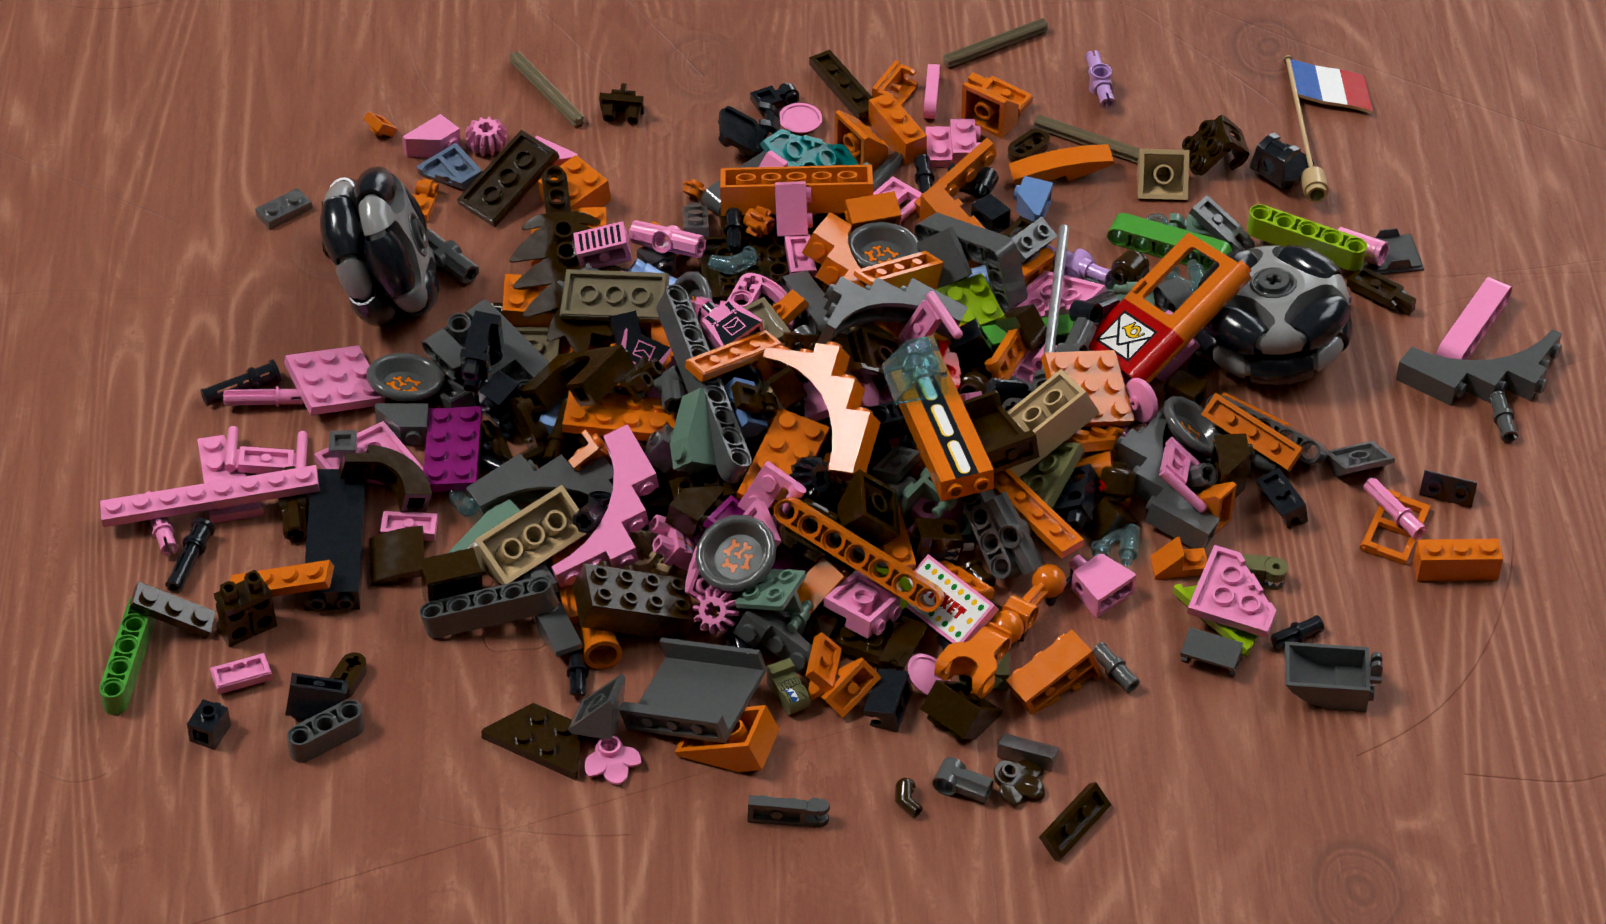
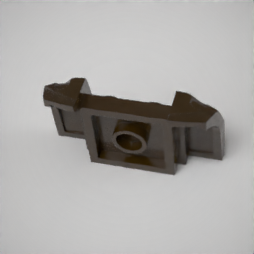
M861 327L856 332L851 331L848 335L840 333L831 341L840 344L842 349L850 356L847 369L860 382L866 385L875 378L893 384V372L910 368L907 364L901 341L882 333Z
M823 601L812 612L805 632V640L812 645L814 637L822 632L842 648L841 652L877 664L876 672H878V669L903 671L928 629L929 624L903 616L899 623L891 620L887 621L883 632L879 636L873 634L867 639L845 627L846 618L823 606Z

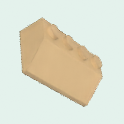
M1062 369L1007 412L1024 432L1032 430L1036 434L1040 456L1009 469L1018 477H1021L1100 413L1087 392Z
M561 485L476 538L467 549L474 548L481 570L504 585L513 582L587 533L579 532L578 528L573 525V515L579 511V508L564 486Z

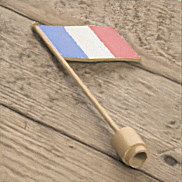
M1287 55L1283 61L1287 64L1309 167L1302 172L1301 183L1304 196L1310 202L1319 203L1327 197L1329 189L1324 170L1313 166L1299 97L1321 104L1352 108L1369 114H1373L1365 76L1346 70L1293 60L1290 55Z

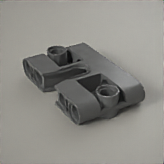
M485 299L467 310L465 314L455 313L451 315L447 321L448 326L439 329L422 341V347L433 362L438 364L440 369L452 381L462 379L460 352L461 349H466V338L476 310L501 315L504 343L501 350L494 349L491 363L494 362L496 364L491 366L490 377L500 370L518 382L521 390L550 363ZM474 393L475 403L477 406H480L479 394ZM483 411L496 426L511 418L508 411L501 419L494 414L490 415Z

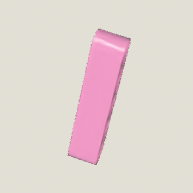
M1487 277L1442 340L1436 355L1468 360L1507 304L1512 293V286Z

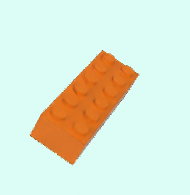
M872 165L721 168V216H726V211L734 207L742 211V215H745L750 208L756 210L757 205L771 210L772 214H776L775 183L805 181L806 187H811L812 203H807V213H812V216L818 213L829 214L830 212L836 216L841 215L844 211H847L845 206L846 199L873 195Z

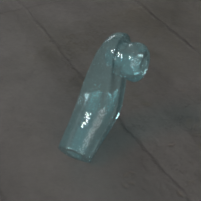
M746 246L743 248V252L734 256L711 255L708 261V268L726 274L738 273L756 263V250L751 246Z
M466 490L449 491V502L461 515L470 517L477 512V504L472 497L469 498L467 496Z

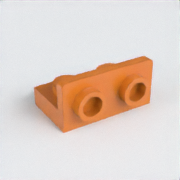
M586 429L582 431V435L589 444L579 448L574 453V456L568 460L572 467L578 472L602 456L610 464L612 460L601 437L597 433L592 435Z

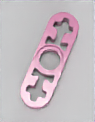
M928 64L923 118L936 119L940 76L939 64Z

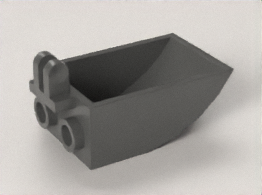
M1285 642V685L1293 694L1313 705L1331 710L1366 712L1368 701L1374 700V684H1381L1382 654L1374 652L1371 654V658H1369V647Z

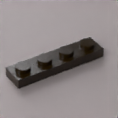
M827 50L809 57V65L851 113L859 120L868 118L869 100L873 97L831 50Z

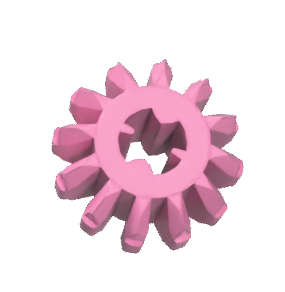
M490 116L487 119L480 117L479 121L472 120L470 126L466 128V144L473 151V154L481 153L482 157L485 154L493 156L494 152H501L502 148L506 146L507 130L505 124H501L499 119L492 120Z
M707 588L705 589V597L702 595L696 597L701 604L700 606L695 605L692 607L694 611H699V615L694 617V621H702L700 625L702 631L709 629L710 634L716 635L718 631L727 633L728 625L731 627L736 626V622L732 617L740 616V612L734 611L736 600H731L732 592L727 591L724 593V591L717 588L714 591ZM714 606L720 607V612H717L719 616L713 615V610H716Z

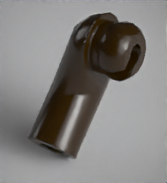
M901 778L895 785V802L909 815L916 818L923 810V807L912 798L913 788H916V784L910 778Z

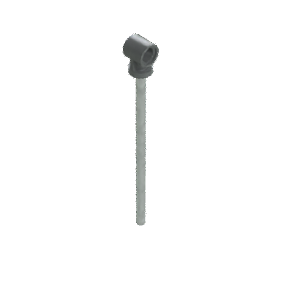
M1064 224L1059 227L1044 353L1055 351L1069 226ZM1043 364L1042 369L1036 371L1033 375L1031 392L1047 381Z

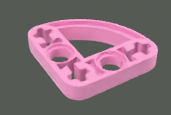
M746 273L740 277L728 300H733L734 302L745 300L748 303L740 305L744 307L758 300L761 294L768 296L775 303H778L788 293L780 285L767 277L756 273ZM795 319L787 325L791 332L795 330Z

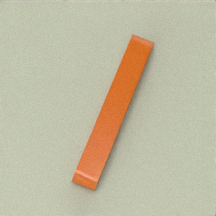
M787 497L775 505L774 516L780 523L921 611L932 612L943 603L944 592L938 585L798 498ZM785 503L793 506L795 512L793 517H787L783 513V505ZM808 518H813L817 521L818 529L816 532L807 529L806 521ZM835 532L840 535L842 539L840 546L831 544L829 539L831 533ZM855 547L864 550V561H858L854 558L853 550ZM878 562H884L888 565L889 573L887 576L878 573L876 569ZM901 577L911 579L913 583L911 590H905L901 587ZM926 591L935 594V605H929L925 602L924 593Z

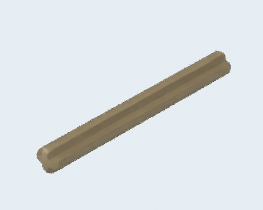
M1041 18L949 52L943 56V62L950 68L1047 32L1048 22Z
M520 51L511 53L510 62L573 126L578 127L584 123V115Z
M1037 115L1034 120V128L1044 130L1047 133L1082 145L1109 144L1112 155L1138 163L1140 148L1043 115Z

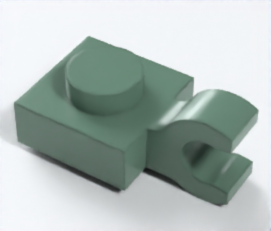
M1170 213L1168 225L1211 237V233L1192 215L1187 214V218L1184 219L1178 213Z

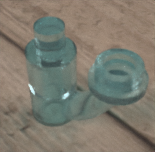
M1191 259L1187 263L1188 268L1186 270L1190 281L1180 276L1181 272L1178 267H1175L1163 280L1167 281L1179 277L1191 292H1195L1205 270L1203 265L1197 263V260Z
M1127 524L1123 529L1110 532L1102 540L1094 541L1091 544L1092 555L1095 557L1098 554H1104L1108 557L1111 553V544L1120 541L1118 555L1121 558V563L1124 566H1130L1132 560L1137 558L1141 528L1135 524Z

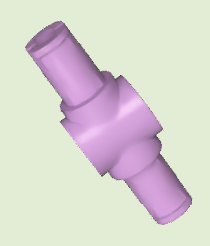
M1094 50L1095 56L1092 51H1089L1085 55L1089 66V91L1098 96L1101 108L1106 109V103L1109 109L1113 108L1116 101L1112 93V69L1107 64L1102 63L1099 51Z
M1048 245L1045 248H1050L1054 251V260L1052 264H1055L1057 249ZM1079 248L1074 253L1066 252L1064 275L1078 279H1093L1106 286L1112 282L1113 271L1098 266L1087 251Z

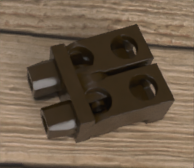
M257 570L246 573L244 580L237 584L231 581L221 584L220 591L214 593L219 621L216 622L217 630L229 647L252 638L251 631L256 636L277 626L272 592ZM266 617L268 619L264 624L257 625L261 618ZM241 627L243 632L232 636L233 632Z

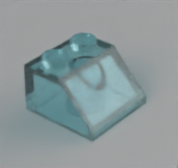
M934 335L907 340L882 364V370L895 405L948 394L947 369Z

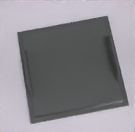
M1397 228L1379 231L1375 238L1388 242L1389 252L1381 266L1371 264L1374 272L1385 275L1424 270L1411 234L1400 235Z

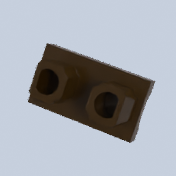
M621 83L620 90L612 89L611 93H600L599 102L604 121L616 120L617 112H624L625 121L628 123H638L640 115L645 113L644 96H636V91L627 90V83Z
M645 356L642 357L635 364L636 367L619 382L623 393L631 395L634 403L642 400L654 386L653 379L662 375L665 371L658 358L648 361Z

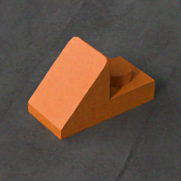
M1180 537L1174 538L1150 556L1154 579L1201 576L1207 563L1205 549H1183Z
M863 658L857 659L837 669L836 675L839 679L834 683L833 688L826 691L821 698L839 716L844 718L882 677Z

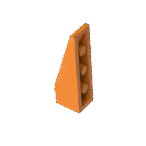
M922 251L855 270L853 275L870 286L873 285L876 277L901 289L902 285L908 287L911 279L914 278L933 289H937L944 262L929 252Z

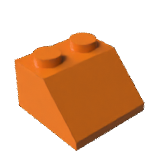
M964 82L962 85L961 119H975V126H980L982 130L1003 139L1018 123L1019 104L979 86Z
M840 110L835 112L834 145L836 143L845 145L859 165L868 162L872 165V171L878 169L887 159L888 146L885 141L879 139L872 132L871 128L864 125L858 118Z

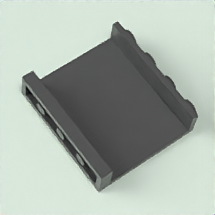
M661 638L659 642L665 659L639 703L623 702L619 708L626 729L726 743L767 671L760 650Z

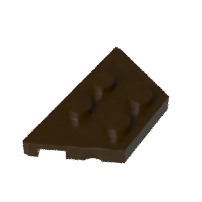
M531 703L483 728L481 731V738L575 781L578 778L582 735L570 733L568 728L572 720L538 704Z

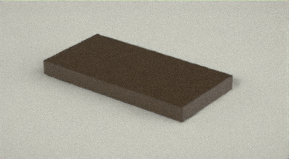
M520 130L461 194L457 202L460 206L496 227L542 177L543 172L549 166H552L560 156L556 150L525 131Z

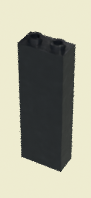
M317 469L320 491L310 493L305 563L330 560L335 567L330 588L303 592L305 610L360 609L368 484L367 479H340L339 469Z

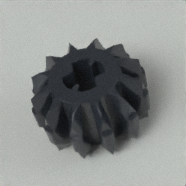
M812 456L797 459L796 463L791 465L792 474L789 476L806 488V493L802 498L806 496L813 500V502H819L825 499V495L830 494L829 485L833 484V482L830 480L832 472L827 470L828 462H823L821 457Z

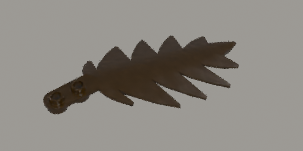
M552 165L542 174L546 213L536 215L522 226L524 231L535 228L539 229L535 230L516 249L509 262L544 260L534 265L513 285V288L521 289L549 285L529 304L523 313V317L528 318L557 310L549 325L547 341L551 342L566 336L575 352L588 350L591 334L611 337L612 332L606 321L562 320L560 318V308L563 292L557 281H565L566 269L581 270L576 255L573 233L592 229L583 224L599 225L601 221L590 214L571 211L567 175L560 166ZM559 199V200H561V201H560V202H555V201H553V200ZM611 265L598 268L601 271H621Z

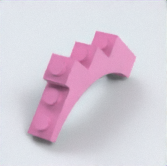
M628 424L603 436L614 469L612 495L607 511L599 526L588 540L570 556L552 566L555 580L560 588L574 583L584 563L598 565L600 561H607L611 567L623 569L625 565H633L639 561L636 547L628 534L640 531L645 525L649 524L646 509L641 503L639 496L652 493L654 489L659 487L656 472Z

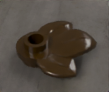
M1003 760L996 764L993 770L994 780L1000 786V794L1009 804L1017 807L1022 797L1043 799L1045 797L1044 785L1039 779L1044 770L1038 764L1027 760H1021L1016 763Z

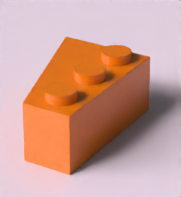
M1071 629L1068 633L1060 635L1047 649L1035 654L1032 660L1025 666L1013 671L1010 677L1006 679V682L1014 697L1032 715L1059 701L1060 694L1069 689L1076 692L1081 689V683L1090 678L1097 681L1102 678L1092 650Z

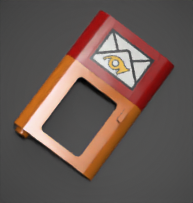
M1187 233L1096 326L1097 329L1088 348L1091 351L1115 350L1120 370L1127 379L1140 378L1149 384L1252 279L1250 275L1252 270L1243 261L1236 262L1191 233ZM1193 250L1200 252L1219 264V267L1171 315L1166 314L1145 300L1160 282Z

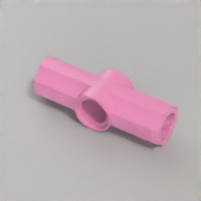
M635 220L629 229L628 237L631 243L654 248L659 253L668 251L700 258L706 249V240L703 235L682 231L675 225L664 227Z

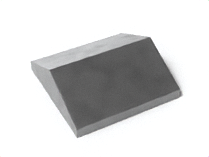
M1374 441L1328 450L1326 458L1335 477L1395 463V458Z

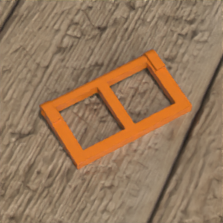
M1387 489L1404 507L1420 512L1418 520L1424 524L1431 505ZM1379 505L1360 544V549L1371 555H1378L1406 565L1416 540L1401 525L1397 526L1394 521L1383 518L1385 509ZM1378 526L1409 537L1403 553L1371 542Z

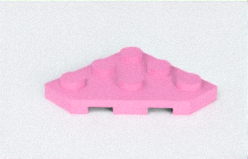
M1044 271L1026 287L1027 300L1015 308L1034 304L1041 318L1048 317L1054 273ZM1064 275L1059 315L1069 314L1073 301L1077 299L1085 301L1107 291L1106 286Z
M384 421L357 433V453H366L368 445L390 448L404 454L413 460L422 471L424 470L422 465ZM329 447L314 454L315 462L321 469H339L342 457L329 458ZM367 479V483L385 485L382 482Z
M1214 545L1188 606L1187 614L1267 638L1276 617L1275 607L1271 602H1268L1263 594L1262 586L1255 575L1250 573L1245 565L1246 561L1242 554Z

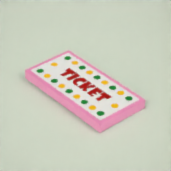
M929 554L914 570L943 590L944 601L940 607L932 612L921 611L910 603L906 608L951 643L971 640L999 610L993 603ZM926 591L924 593V600L929 605H935L936 596L933 592Z

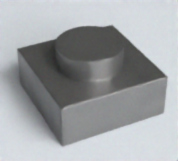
M357 430L330 431L329 458H341L343 453H357Z

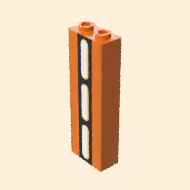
M939 361L893 372V393L941 502L994 489V469L945 362Z

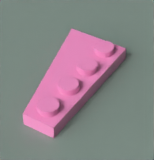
M224 435L197 439L204 483L246 477L245 473L238 472V469L232 472L225 470L227 440ZM260 501L208 510L210 522L212 523L264 516V508Z

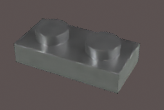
M296 188L255 208L256 216L270 230L311 210L312 203L299 188Z

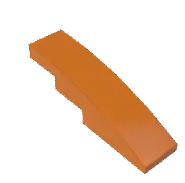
M1109 144L1063 148L1036 154L1009 163L1015 185H1021L1024 176L1035 179L1040 178V180L1050 182L1066 175L1069 182L1115 163Z

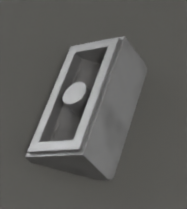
M1005 733L999 741L997 757L1014 762L1021 760L1031 761L1038 764L1042 769L1052 771L1060 747Z

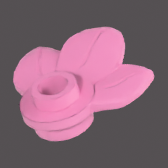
M615 736L611 740L600 739L595 746V752L586 758L585 772L589 778L603 774L605 780L609 783L621 785L628 777V767L641 765V757L636 749L623 746L621 741Z

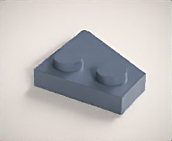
M457 143L416 166L421 176L460 189L470 186L482 173V170Z

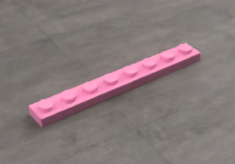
M312 465L101 500L103 527L319 492L317 467Z

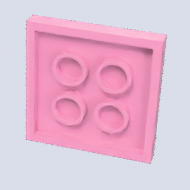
M359 345L285 355L284 364L310 415L373 407L375 403H385L386 397L374 391L367 382V369L370 365Z

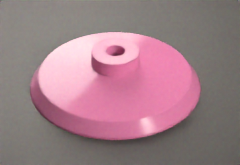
M793 103L780 111V124L786 130L793 133L803 134L811 132L822 122V114L819 109L807 103Z
M1132 378L1128 381L1125 388L1134 419L1142 423H1150L1158 413L1156 395L1146 381L1140 378Z
M916 654L908 662L909 678L921 693L928 695L935 681L942 680L934 676L937 659L927 654Z

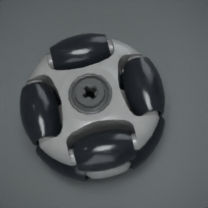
M371 167L363 171L357 180L348 177L335 180L324 197L320 217V230L326 251L337 267L336 275L343 290L349 295V302L354 313L369 325L386 327L393 324L401 309L412 316H420L430 311L437 302L440 287L438 278L435 275L436 264L433 250L428 244L426 220L415 197L405 188L400 179L385 167Z
M1294 245L1286 247L1261 246L1247 250L1241 249L1226 254L1236 262L1241 260L1246 263L1252 270L1250 272L1252 279L1196 335L1200 349L1213 359V363H1216L1219 367L1235 376L1244 379L1245 376H1249V380L1252 383L1264 386H1287L1312 378L1314 370L1318 373L1325 369L1348 347L1352 335L1349 292L1343 279L1342 271L1331 259L1314 249ZM1214 262L1207 269L1198 284V288L1219 267V264Z

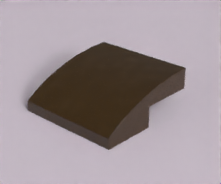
M423 526L396 529L369 539L371 586L399 585V578L421 577L419 559L425 558Z

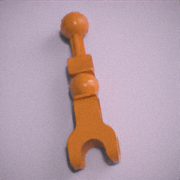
M1045 564L1037 568L1032 576L1033 587L1023 598L1012 595L1003 606L1002 611L996 613L986 626H983L971 640L952 643L944 649L936 660L934 676L944 681L949 680L955 675L969 676L972 678L973 687L970 694L983 699L995 686L997 664L1007 651L1010 650L1011 644L1020 640L1022 634L1031 628L1036 621L1039 613L1038 605L1044 598L1051 599L1063 592L1066 586L1064 571L1053 564Z

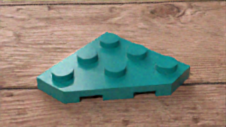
M784 129L778 130L760 143L766 154L770 150L788 162V167L859 165L845 145L837 143L835 145L823 142L822 139L807 135H794Z

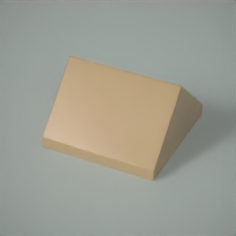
M1139 149L1137 166L1138 199L1188 200L1190 150Z

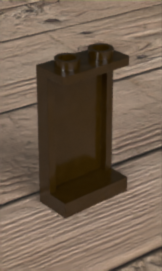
M996 390L963 401L994 469V474L1040 457L1036 434L1032 430L1024 432L1002 407L1000 395Z

